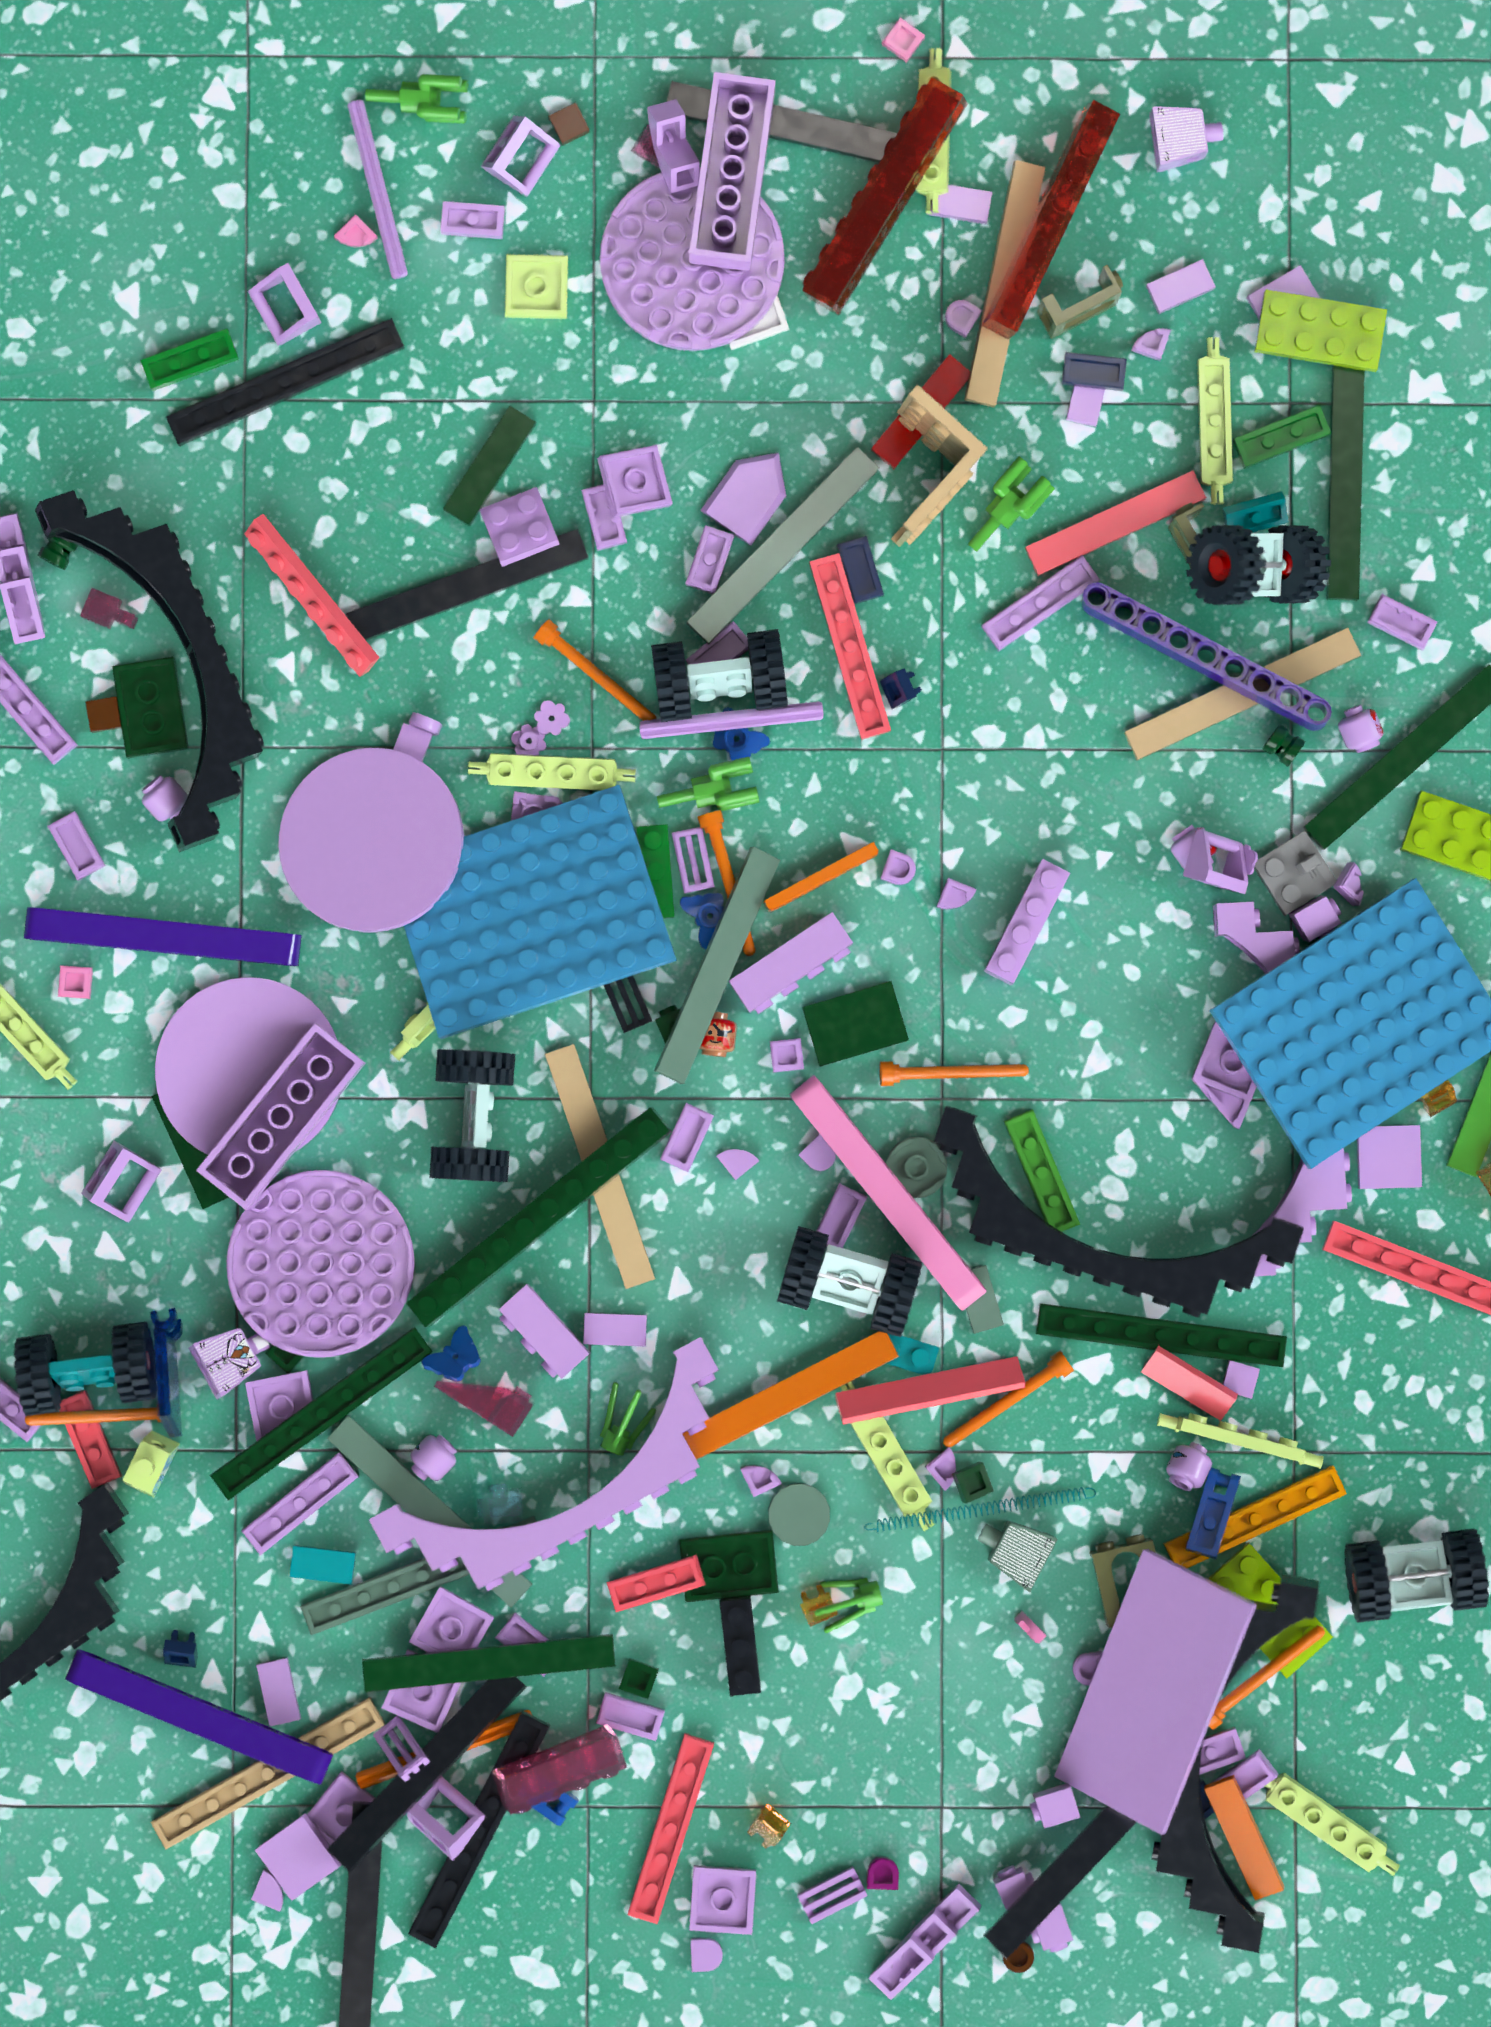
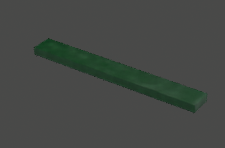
M1332 365L1328 548L1330 551L1328 560H1331V566H1327V572L1330 573L1329 580H1327V600L1358 601L1360 584L1364 370Z
M1490 664L1303 827L1322 850L1331 845L1491 704Z
M1039 1303L1036 1327L1037 1335L1155 1350L1159 1345L1171 1353L1276 1367L1284 1366L1287 1336L1042 1303Z
M413 1327L210 1474L211 1478L229 1501L422 1361L423 1358L433 1353V1351L417 1329Z
M613 1634L362 1659L365 1692L616 1667Z

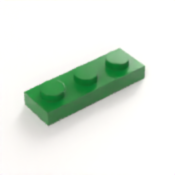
M226 328L140 361L152 391L237 361L239 357L229 330Z
M1318 405L1233 439V443L1243 468L1246 469L1330 436L1331 431L1321 406Z
M668 824L637 827V839L663 918H675Z

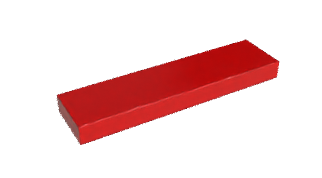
M949 354L923 385L922 389L945 409L967 383L971 371ZM900 414L871 448L872 452L893 469L898 466L922 437V434L916 428L910 431L899 421Z

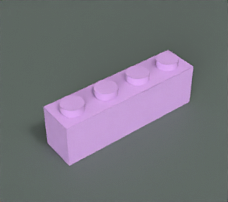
M1044 859L1039 862L984 972L1009 985L1014 984L1070 872Z
M831 912L729 980V984L749 1013L756 1010L760 1014L773 1005L771 1001L773 997L779 993H782L784 997L799 988L797 981L806 975L811 980L825 970L823 967L824 963L832 958L836 963L851 952L848 947L853 942L834 913Z

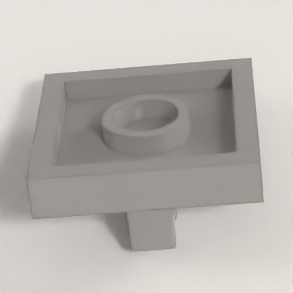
M1303 831L1258 859L1254 867L1284 916L1331 888L1337 881L1306 831Z

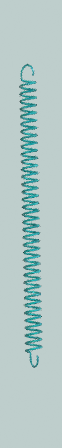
M1082 1487L1079 1488V1492H1078L1077 1488H1074L1073 1492H1072L1071 1489H1068V1492H1066L1065 1490H1063V1491L1065 1492V1494H1066L1068 1503H1069V1490L1071 1491V1494H1072V1497H1073V1501H1074V1502H1075V1496H1074L1075 1489H1076V1491H1077V1493H1078L1079 1501H1081V1498H1080V1489H1082V1491H1083V1493H1084L1085 1499L1093 1498V1497L1096 1496V1491L1094 1490V1492H1095L1094 1496L1086 1498L1085 1491H1084V1489H1083ZM1052 1491V1492L1050 1493V1496H1049V1494H1048L1047 1492L1045 1493L1044 1496H1043V1494L1040 1493V1494H1039V1499H1038V1497H1037L1036 1494H1034L1033 1499H1032V1497H1031L1030 1495H1028L1027 1499L1025 1498V1496H1023L1024 1499H1025V1501H1026V1504H1027V1508H1028V1509H1029V1497L1031 1498V1501H1032V1504H1033V1508H1035V1505H1034V1497H1035V1496H1036V1498H1037V1500H1038L1039 1507H1041V1506H1040V1495H1042V1498H1043V1500H1044L1045 1506H1046V1494L1048 1495L1049 1500H1050V1505L1052 1506V1499H1051L1052 1493H1053V1495H1054V1497H1055L1056 1504H1058V1502H1057V1493H1058V1492H1059V1494H1060V1497H1061V1500H1062V1504L1064 1503V1502H1063V1491H1062V1495H1061L1060 1491H1057V1492H1056V1495H1055V1493ZM1017 1497L1016 1502L1013 1498H1011L1010 1503L1008 1499H1005L1004 1503L1002 1500H999L998 1504L994 1500L993 1506L991 1502L988 1501L987 1507L984 1502L981 1504V1507L978 1503L975 1507L971 1504L970 1508H968V1506L965 1505L964 1511L961 1506L958 1507V1511L956 1507H953L952 1511L950 1508H947L946 1512L944 1509H942L941 1515L940 1512L936 1509L935 1515L933 1511H930L928 1516V1513L925 1511L923 1516L919 1512L918 1517L915 1515V1513H913L912 1519L909 1514L906 1515V1520L903 1515H901L900 1520L897 1516H895L894 1520L892 1517L890 1518L893 1522L895 1530L896 1517L898 1519L900 1529H902V1517L904 1519L906 1528H908V1516L910 1518L912 1527H914L913 1515L915 1516L917 1525L919 1526V1514L921 1515L923 1525L925 1526V1513L928 1517L929 1524H931V1512L933 1514L935 1523H937L936 1512H938L942 1523V1511H944L946 1520L948 1522L949 1509L952 1516V1520L954 1521L955 1508L958 1520H960V1508L962 1510L964 1519L966 1518L965 1507H967L969 1516L971 1518V1506L973 1507L975 1516L977 1517V1505L979 1506L981 1516H983V1504L986 1508L987 1515H989L988 1504L990 1503L992 1512L994 1514L995 1502L998 1508V1512L1000 1514V1501L1002 1502L1004 1512L1006 1513V1500L1008 1502L1010 1512L1012 1511V1500L1015 1504V1508L1017 1511V1499H1019L1021 1508L1023 1510V1497L1021 1500L1019 1497ZM884 1518V1519H883V1524H882V1521H881L880 1519H878V1520H877V1529L875 1528V1529H866V1530H869V1531H870V1530H877V1533H878V1532H879L878 1523H879V1521H880L881 1526H882V1530H883V1532H884V1531H885V1530H884V1520H886L888 1529H889V1531H890V1518H889V1523H888L887 1519Z

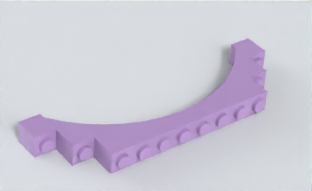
M1254 902L1219 903L1213 905L1215 937H1225L1254 961L1265 974L1299 952L1298 938H1293V931L1256 933L1255 927H1260L1259 909H1254ZM1343 1148L1312 1169H1307L1302 1159H1300L1297 1170L1276 1209L1254 1234L1271 1225L1273 1217H1277L1304 1227L1299 1243L1312 1242V1235H1316L1315 1217H1310V1211L1347 1209V1202L1352 1201L1351 1185L1346 1184L1345 1171L1350 1170L1349 1153H1344ZM1262 1254L1254 1277L1276 1275V1269H1280L1281 1266L1267 1262V1255Z
M699 1337L673 1352L677 1358L673 1382L665 1407L653 1432L627 1467L608 1485L589 1499L549 1519L504 1529L451 1527L406 1513L399 1504H396L369 1519L386 1553L393 1550L396 1555L413 1546L411 1540L415 1538L432 1571L440 1568L441 1572L444 1573L458 1565L456 1558L461 1556L477 1588L480 1589L485 1586L487 1591L504 1583L503 1575L513 1571L516 1576L531 1568L532 1566L529 1561L541 1556L544 1561L560 1552L557 1548L559 1544L568 1540L570 1545L587 1537L585 1530L596 1525L597 1529L600 1530L614 1522L615 1520L612 1515L623 1510L627 1515L642 1506L640 1500L651 1494L654 1500L670 1491L667 1485L678 1479L680 1484H683L697 1476L695 1469L700 1466L683 1433L688 1431L690 1436L703 1430L707 1427L704 1421L708 1420L709 1417L692 1385L697 1383L700 1388L715 1380L714 1373L719 1371L702 1338Z

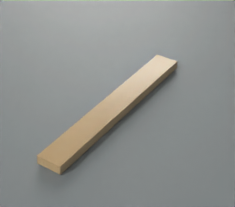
M1015 160L1013 163L971 364V373L966 388L965 401L989 407H995L997 403L1045 167L1019 160Z
M1346 628L1264 666V668L1296 685H1300L1360 657L1361 654L1349 628ZM1256 679L1253 681V686L1257 691L1265 692L1269 689V685L1265 680ZM1222 686L1129 729L1124 734L1136 760H1140L1259 703L1226 686Z
M572 1044L546 1053L545 1056L581 1161H583L608 1140L576 1047ZM618 1175L593 1196L624 1286L628 1289L654 1280L655 1276L620 1175Z
M368 1697L303 1734L298 1739L335 1754L385 1725V1722L371 1697ZM256 1761L152 1820L150 1823L166 1850L295 1777V1775L261 1761Z

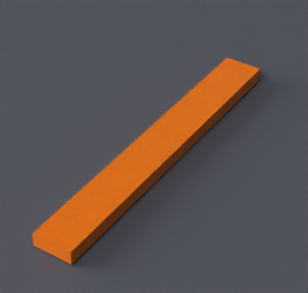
M878 1331L704 1421L707 1427L690 1436L688 1431L683 1433V1436L696 1460L898 1358L899 1355L888 1333Z

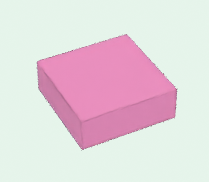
M900 17L882 41V45L907 63L925 39V35Z
M60 965L58 997L91 999L93 968Z

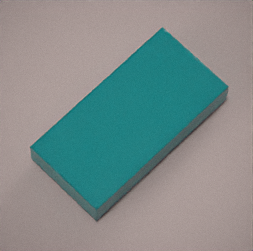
M294 1545L289 1577L352 1584L356 1552Z

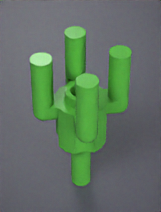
M422 74L419 76L418 82L403 81L400 90L366 89L365 99L369 102L400 103L402 113H417L418 117L424 118L427 122L465 124L466 111H460L459 107L440 106V91L467 93L468 80H462L461 76Z
M1020 456L1016 458L993 486V491L997 496L985 509L991 517L968 543L976 552L1000 525L1008 530L1019 516L1023 519H1030L1055 490L1050 485L1051 482L1044 476H1041L1026 494L1020 491L1017 487L1032 470L1028 463Z
M750 757L711 765L708 769V775L691 778L693 788L657 796L659 808L696 800L697 808L716 804L717 809L721 811L760 803L756 786L732 792L729 778L753 773Z

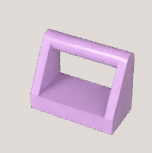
M513 116L481 167L492 176L528 197L561 145L525 116ZM530 134L546 144V146L521 183L506 172L505 169L526 136Z
M289 263L276 269L248 291L278 346L321 323ZM283 281L304 316L285 332L263 295V292Z
M1198 829L1193 838L1183 876L1221 889L1245 894L1248 886V875L1243 844ZM1210 845L1229 851L1222 874L1213 871Z
M114 1140L81 1194L90 1202L129 1223L162 1169ZM131 1159L145 1167L147 1171L124 1208L120 1210L107 1202L105 1198Z
M443 1777L407 1813L409 1821L452 1861L462 1852L485 1818V1815ZM439 1791L470 1818L454 1835L426 1811Z

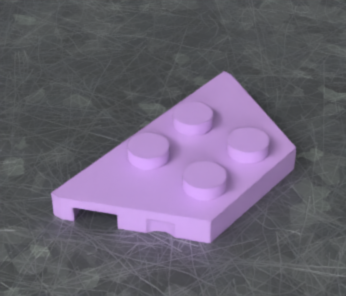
M1215 1021L1191 1080L1234 1128L1240 1129L1256 1085Z

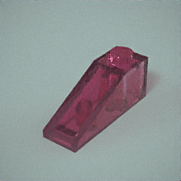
M438 1380L434 1387L512 1437L516 1434L535 1404L530 1401L532 1395L518 1386L513 1390L505 1386Z

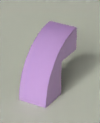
M675 99L647 107L654 151L670 192L674 193L698 186L700 161L686 140L685 113L678 101Z

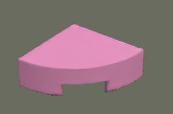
M356 214L334 235L337 241L350 247H363L378 239L377 235Z
M1023 1611L1014 1618L1015 1622L1036 1644L1046 1637V1634Z

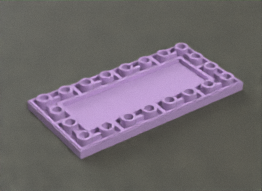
M1144 1549L1054 1777L1070 1784V1786L1160 1835L1165 1834L1257 1604L1149 1549Z

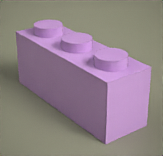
M526 1284L499 1309L503 1314L499 1317L502 1323L511 1332L515 1328L524 1337L520 1341L522 1345L532 1355L537 1351L545 1360L541 1364L542 1367L553 1378L558 1375L562 1379L590 1354V1351L529 1284Z

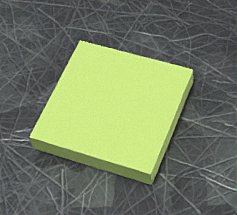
M506 254L505 318L567 319L568 256Z

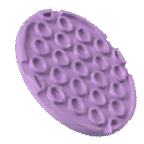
M662 172L645 179L630 190L611 214V218L603 233L600 249L601 274L606 293L613 307L626 324L635 332L656 344L687 351L707 350L726 345L754 328L767 314L778 295L784 274L785 262L784 245L778 222L767 203L761 197L750 271L689 263V249L698 186L671 193Z
M364 748L352 750L325 761L311 771L302 780L289 799L283 813L279 831V856L282 870L297 898L307 909L327 923L339 928L363 933L396 929L423 916L433 907L443 893L449 889L458 871L461 851L463 850V823L460 810L450 789L430 767L420 760L391 749Z
M229 979L218 982L196 993L171 1018L163 1032L157 1050L155 1062L156 1088L159 1100L169 1121L187 1142L209 1155L314 1023L318 1024L337 1040L328 1019L302 993L280 982L269 979ZM338 1099L297 1150L304 1147L322 1130L331 1117Z
M329 1170L300 1172L287 1176L265 1188L253 1205L242 1213L230 1237L226 1261L227 1278L232 1298L249 1326L263 1339L284 1351L317 1358L334 1357L356 1351L381 1336L394 1323L406 1304L411 1291L415 1268L414 1249L409 1230L403 1217L389 1198L380 1190L358 1177Z

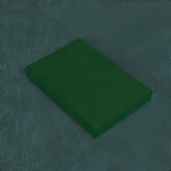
M172 656L112 666L126 758L189 749L175 658Z
M892 981L802 1007L819 1067L909 1041Z
M772 1530L679 1539L681 1559L697 1554L706 1584L685 1591V1602L779 1593Z

